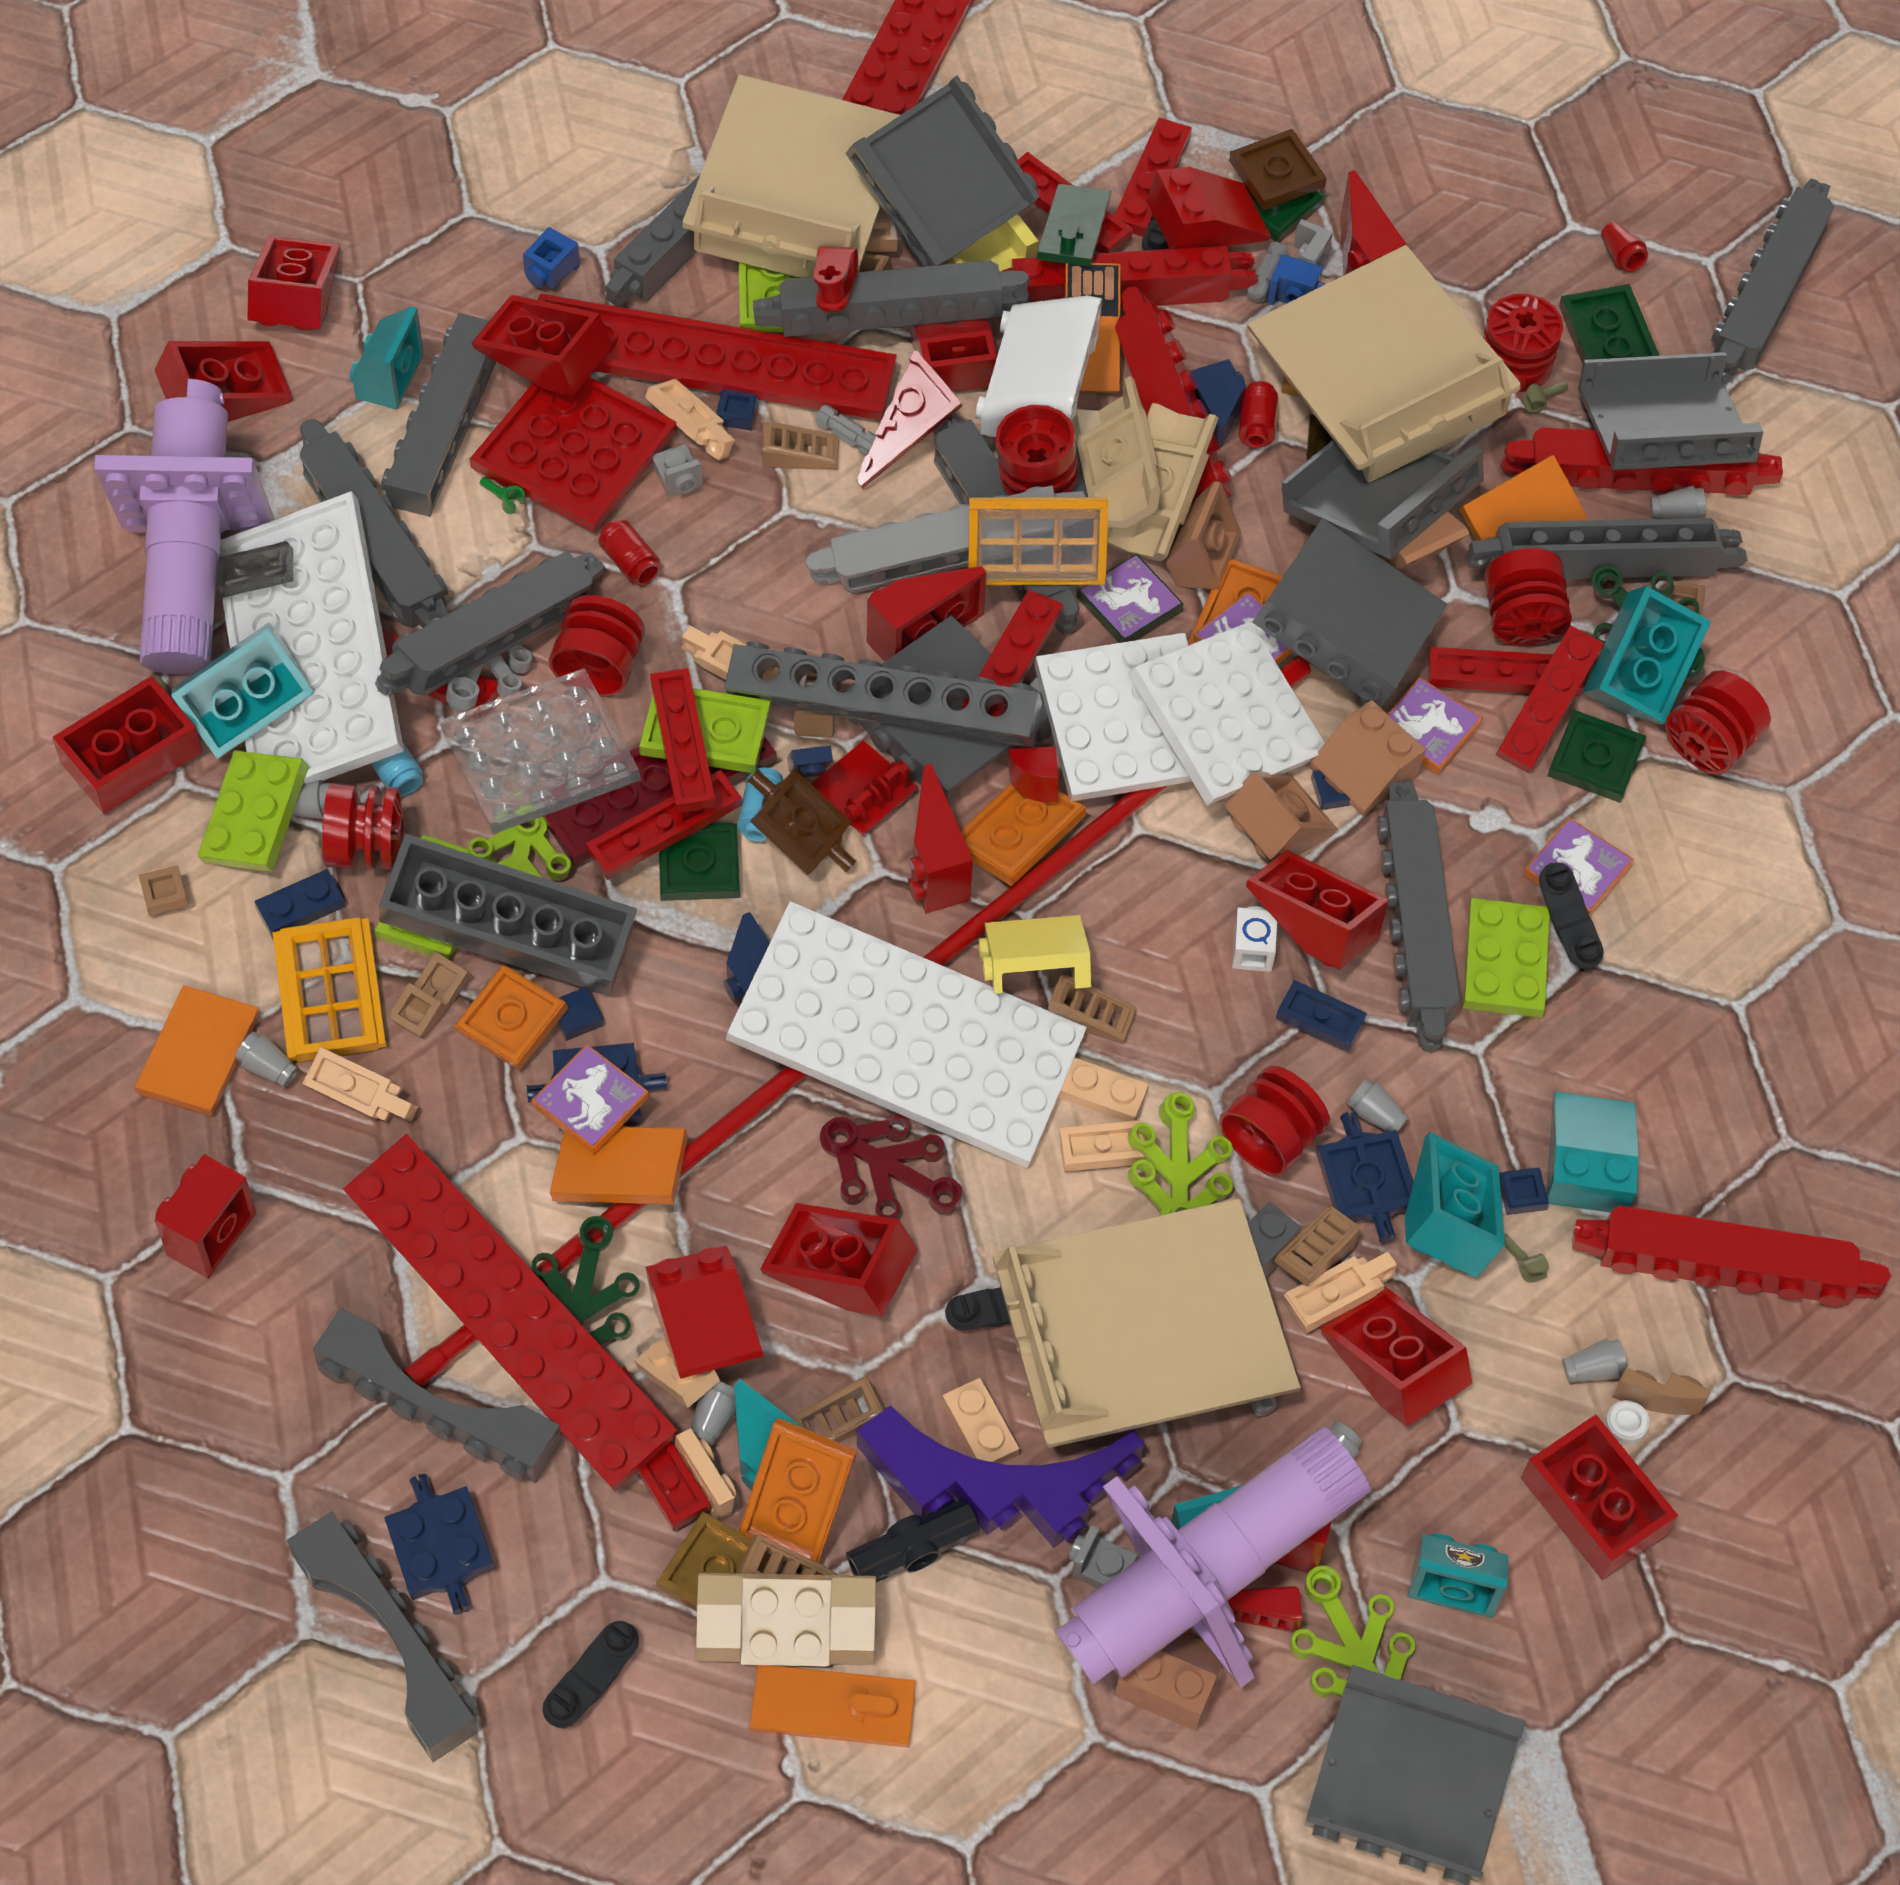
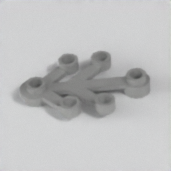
M521 643L507 650L509 652L508 665L500 654L486 662L498 679V694L506 699L516 698L520 693L522 685L521 678L512 673V671L525 673L531 667L532 653L528 649L523 648ZM485 663L463 674L462 677H455L450 680L446 692V701L452 710L463 713L476 705L479 693L477 681Z

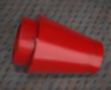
M1611 222L1602 229L1601 237L1619 269L1634 272L1645 264L1648 259L1645 242L1620 226L1617 222Z

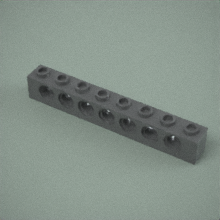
M753 641L747 642L746 646L734 644L724 686L728 694L771 701V706L1033 748L1043 704L1039 692L1034 691L1032 686L1022 683H1012L1011 687L996 685L995 681L984 677H974L973 681L958 679L957 675L945 671H936L934 675L920 673L919 669L907 665H898L897 669L882 667L881 663L869 659H860L859 663L846 662L843 657L835 654L823 653L821 657L808 656L801 649L786 647L784 651L770 650L769 646L763 643ZM776 667L780 669L779 674L773 680L766 681L762 679L763 674L769 668ZM810 673L817 674V679L812 685L807 687L800 686V681L805 675ZM847 679L855 681V685L850 691L845 693L837 691L842 681ZM890 685L893 687V691L888 697L883 699L875 697L876 691L881 686ZM922 691L931 693V697L926 703L921 705L913 703V698L917 693ZM960 697L970 699L969 704L963 710L955 711L951 709V704L955 699ZM998 703L1008 705L1007 711L999 717L989 715V710L993 705Z

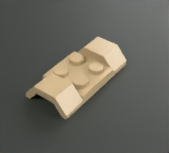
M1129 376L1124 379L1122 397L1099 411L1077 409L1072 421L1088 497H1108L1109 528H1128L1157 511L1161 491L1155 469L1158 463L1146 412L1140 405L1135 379Z
M1152 403L1147 421L1158 466L1155 467L1161 490L1158 510L1128 528L1108 527L1107 545L1129 555L1137 553L1142 558L1160 562L1168 556L1179 524L1184 525L1209 455L1206 451L1219 419L1216 415L1209 414L1205 419L1178 414L1164 406Z
M699 1573L697 1661L741 1662V1665L829 1666V1664H873L876 1576Z

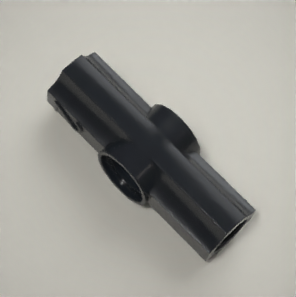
M961 1499L941 1508L936 1513L932 1512L922 1518L920 1515L915 1514L897 1521L887 1530L885 1535L846 1552V1558L853 1576H876L877 1583L903 1570L912 1573L929 1566L939 1558L940 1553L978 1536L980 1528L972 1508L964 1499Z

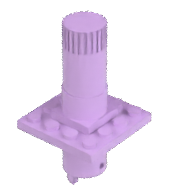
M188 379L187 397L170 398L155 405L151 456L95 455L94 470L121 527L135 533L146 532V572L140 664H143V667H147L149 670H154V672L172 675H192L211 662L216 571L220 554L221 533L225 530H240L243 532L274 520L273 512L253 458L225 457L228 412L221 406V404H225L222 391L212 383L196 379Z
M1324 1426L1218 1504L1214 1503L1179 1530L1175 1528L1167 1516L1163 1519L1160 1517L1155 1519L1148 1510L1150 1507L1137 1487L1133 1485L1127 1489L1118 1476H1116L1104 1485L1103 1488L1139 1559L1071 1608L1075 1617L1057 1629L1055 1634L1075 1657L1092 1684H1095L1112 1670L1122 1679L1193 1627L1238 1686L1242 1688L1255 1678L1248 1664L1253 1657L1243 1643V1636L1233 1624L1235 1623V1616L1227 1600L1263 1575L1266 1569L1370 1493L1371 1487L1343 1444Z

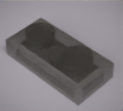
M287 541L222 556L217 561L216 591L223 598L294 581L293 548Z

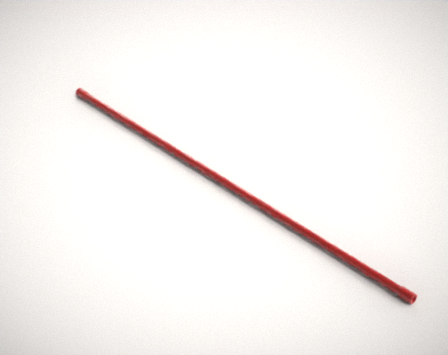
M1295 656L1280 668L1291 688L1311 674L1309 663L1301 656ZM1167 786L1127 793L923 958L942 966L946 965L985 933V923L1002 920ZM786 1066L688 1144L685 1148L680 1177L804 1079L807 1074ZM615 1203L600 1216L610 1222L614 1231L647 1204ZM593 1230L587 1233V1237L592 1243L602 1241L600 1232ZM578 1233L551 1254L557 1260V1270L560 1274L582 1256L583 1247L579 1243ZM543 1260L536 1266L542 1273H548L552 1270L551 1264L546 1260ZM463 1324L440 1344L426 1351L406 1367L403 1372L411 1381L420 1387H424L445 1370L451 1361L474 1344L477 1338Z

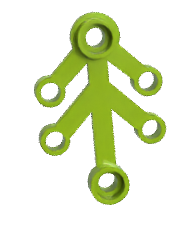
M525 808L515 811L508 819L507 829L488 839L484 837L474 838L469 843L468 854L489 861L492 854L515 843L512 855L498 862V864L541 877L528 859L530 847H532L547 865L546 873L551 879L557 881L564 880L570 873V859L562 853H556L544 837L547 823L541 814L533 809ZM529 823L532 824L534 827L526 829L523 828L520 824ZM482 847L487 852L485 854H477L473 850ZM560 863L565 869L555 870L552 865Z
M1174 1092L1169 1094L1160 1104L1158 1113L1161 1121L1170 1127V1159L1154 1142L1156 1134L1151 1125L1144 1122L1137 1123L1128 1133L1127 1137L1130 1146L1140 1151L1147 1158V1160H1137L1131 1166L1127 1173L1128 1180L1133 1186L1140 1188L1160 1210L1159 1216L1211 1205L1215 1201H1222L1233 1189V1182L1228 1175L1215 1173L1206 1182L1205 1190L1188 1201V1185L1214 1164L1225 1162L1231 1155L1233 1148L1227 1138L1215 1136L1205 1146L1204 1152L1188 1163L1187 1123L1194 1116V1102L1185 1093ZM1175 1104L1179 1105L1184 1111L1179 1110ZM1136 1132L1145 1135L1147 1141L1140 1140ZM1214 1146L1220 1147L1223 1154L1217 1153ZM1136 1169L1145 1172L1147 1178L1140 1177ZM1156 1170L1170 1184V1196L1154 1180ZM1214 1182L1222 1185L1224 1191L1216 1189Z
M1329 1566L1313 1568L1308 1573L1305 1581V1593L1312 1602L1321 1604L1343 1646L1318 1638L1308 1629H1299L1291 1637L1289 1644L1291 1653L1299 1659H1307L1313 1655L1351 1669L1352 1665L1379 1673L1373 1660L1385 1623L1391 1619L1394 1612L1392 1599L1384 1594H1377L1370 1599L1366 1610L1368 1621L1361 1640L1337 1596L1341 1588L1339 1574ZM1323 1583L1328 1586L1329 1592L1319 1594L1315 1591L1314 1585ZM1378 1603L1385 1605L1388 1613L1385 1615L1377 1614L1373 1609V1605ZM1398 1632L1390 1638L1387 1646L1390 1659L1384 1675L1401 1680L1406 1661L1412 1657L1415 1650V1641L1411 1635L1405 1632ZM1299 1638H1305L1310 1642L1311 1648L1306 1650L1300 1649L1295 1641ZM1398 1641L1407 1644L1409 1651L1399 1653L1395 1650L1394 1643ZM1321 1667L1314 1671L1310 1680V1688L1316 1696L1321 1698L1329 1697L1332 1694L1342 1697L1347 1680L1337 1677L1332 1669ZM1322 1676L1327 1677L1331 1681L1332 1686L1321 1688L1317 1684L1316 1679Z

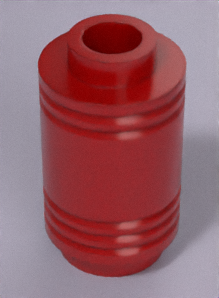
M1252 382L1243 391L1238 435L1244 444L1252 448L1268 446L1275 440L1279 397L1274 386L1268 382Z
M613 520L602 528L598 544L629 582L643 586L658 576L661 570L659 557L627 520Z

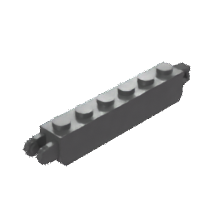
M700 175L614 258V270L610 274L611 280L605 286L607 301L618 307L633 294L643 300H649L697 252L694 249V231L684 229L682 224Z
M1810 178L1803 188L1796 187L1791 199L1784 197L1776 214V218L1780 219L1778 224L1770 223L1763 242L1767 243L1765 248L1758 246L1750 264L1754 268L1752 273L1745 271L1737 289L1741 294L1739 298L1736 296L1731 297L1724 316L1728 317L1726 322H1718L1711 341L1716 343L1713 353L1726 352L1727 354L1722 376L1723 383L1731 382L1738 368L1744 371L1755 369L1826 232L1827 222L1834 209L1831 200L1827 198L1830 185Z
M991 260L858 272L857 278L853 283L847 307L838 312H825L818 308L816 304L818 285L814 282L813 277L785 279L779 284V295L753 300L755 326L783 327L784 337L997 318L1002 317L1003 310L1011 309L1012 305L1029 302L1030 293L1025 288L1030 283V277L1026 272H1022V270L999 272L998 264Z
M954 413L934 430L936 435L934 464L960 505H969V498L1008 496L1004 492L1000 481L999 459H996L992 453L987 435L980 434L971 419L963 422ZM1053 546L1021 553V564H1053ZM1013 555L996 559L995 561L997 564H1013ZM1011 585L1020 601L1023 600L1028 589L1063 603V612L1055 624L1056 630H1059V633L1072 634L1077 629V615H1079L1080 606L1076 603L1075 591L1078 589V585Z
M315 418L306 419L300 425V432L304 438L299 454L304 469L303 476L320 502L351 491L358 498L373 582L401 624L411 628L420 625L424 628L430 620L434 618L441 619L448 615L445 603L448 589L443 578L439 574L433 575L429 569L430 563L424 550L421 547L415 548L412 544V536L403 520L397 522L393 516L394 509L389 498L385 494L379 495L375 489L377 488L376 482L368 468L362 469L358 464L359 458L353 445L350 442L344 443L337 431L329 434L319 420H315Z
M1712 518L1506 522L1498 527L1495 537L1471 541L1467 551L1469 568L1486 569L1495 558L1510 551L1522 548L1549 550L1561 558L1566 579L1592 578L1593 573L1605 565L1616 567L1620 571L1622 578L1653 577L1659 572H1666L1671 576H1715L1719 568H1739V566H1743L1748 561L1746 550L1738 547L1743 543L1740 531L1718 529L1717 522Z
M568 551L554 558L547 557L536 568L526 573L519 572L510 582L498 588L491 587L480 598L470 603L464 602L460 604L452 613L441 619L434 618L430 620L424 628L411 635L409 633L402 635L393 644L392 654L382 660L379 668L381 673L380 676H377L375 682L378 689L377 692H381L385 696H391L395 692L398 693L408 688L413 694L425 696L449 683L451 679L460 677L565 619L566 610L573 599L588 595L591 585L602 577L605 566L591 552L575 558Z
M1396 781L1389 788L1388 801L1386 802L1383 816L1377 817V837L1379 840H1384L1385 850L1381 851L1382 873H1388L1389 884L1385 886V898L1389 899L1387 908H1393L1394 916L1389 921V936L1391 942H1397L1398 953H1394L1393 968L1395 977H1401L1402 988L1398 989L1399 1012H1405L1407 1027H1416L1417 1039H1419L1418 1043L1422 1051L1425 1050L1432 1053L1439 1050L1442 1046L1446 1026L1454 1019L1455 1009L1460 1000L1435 807L1427 800L1418 799L1413 781Z

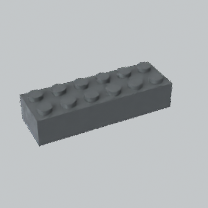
M409 834L404 836L379 904V922L583 988L587 986L589 990L607 996L611 995L637 915V908Z

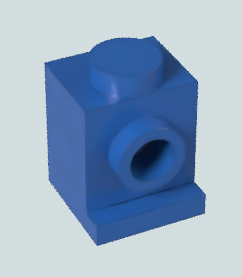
M548 227L523 253L524 272L529 282L536 287H542L545 284L554 289L572 269L576 271L580 267L578 243Z
M1282 254L1270 280L1267 304L1274 305L1276 300L1287 304L1325 285L1326 283L1320 282L1323 267Z

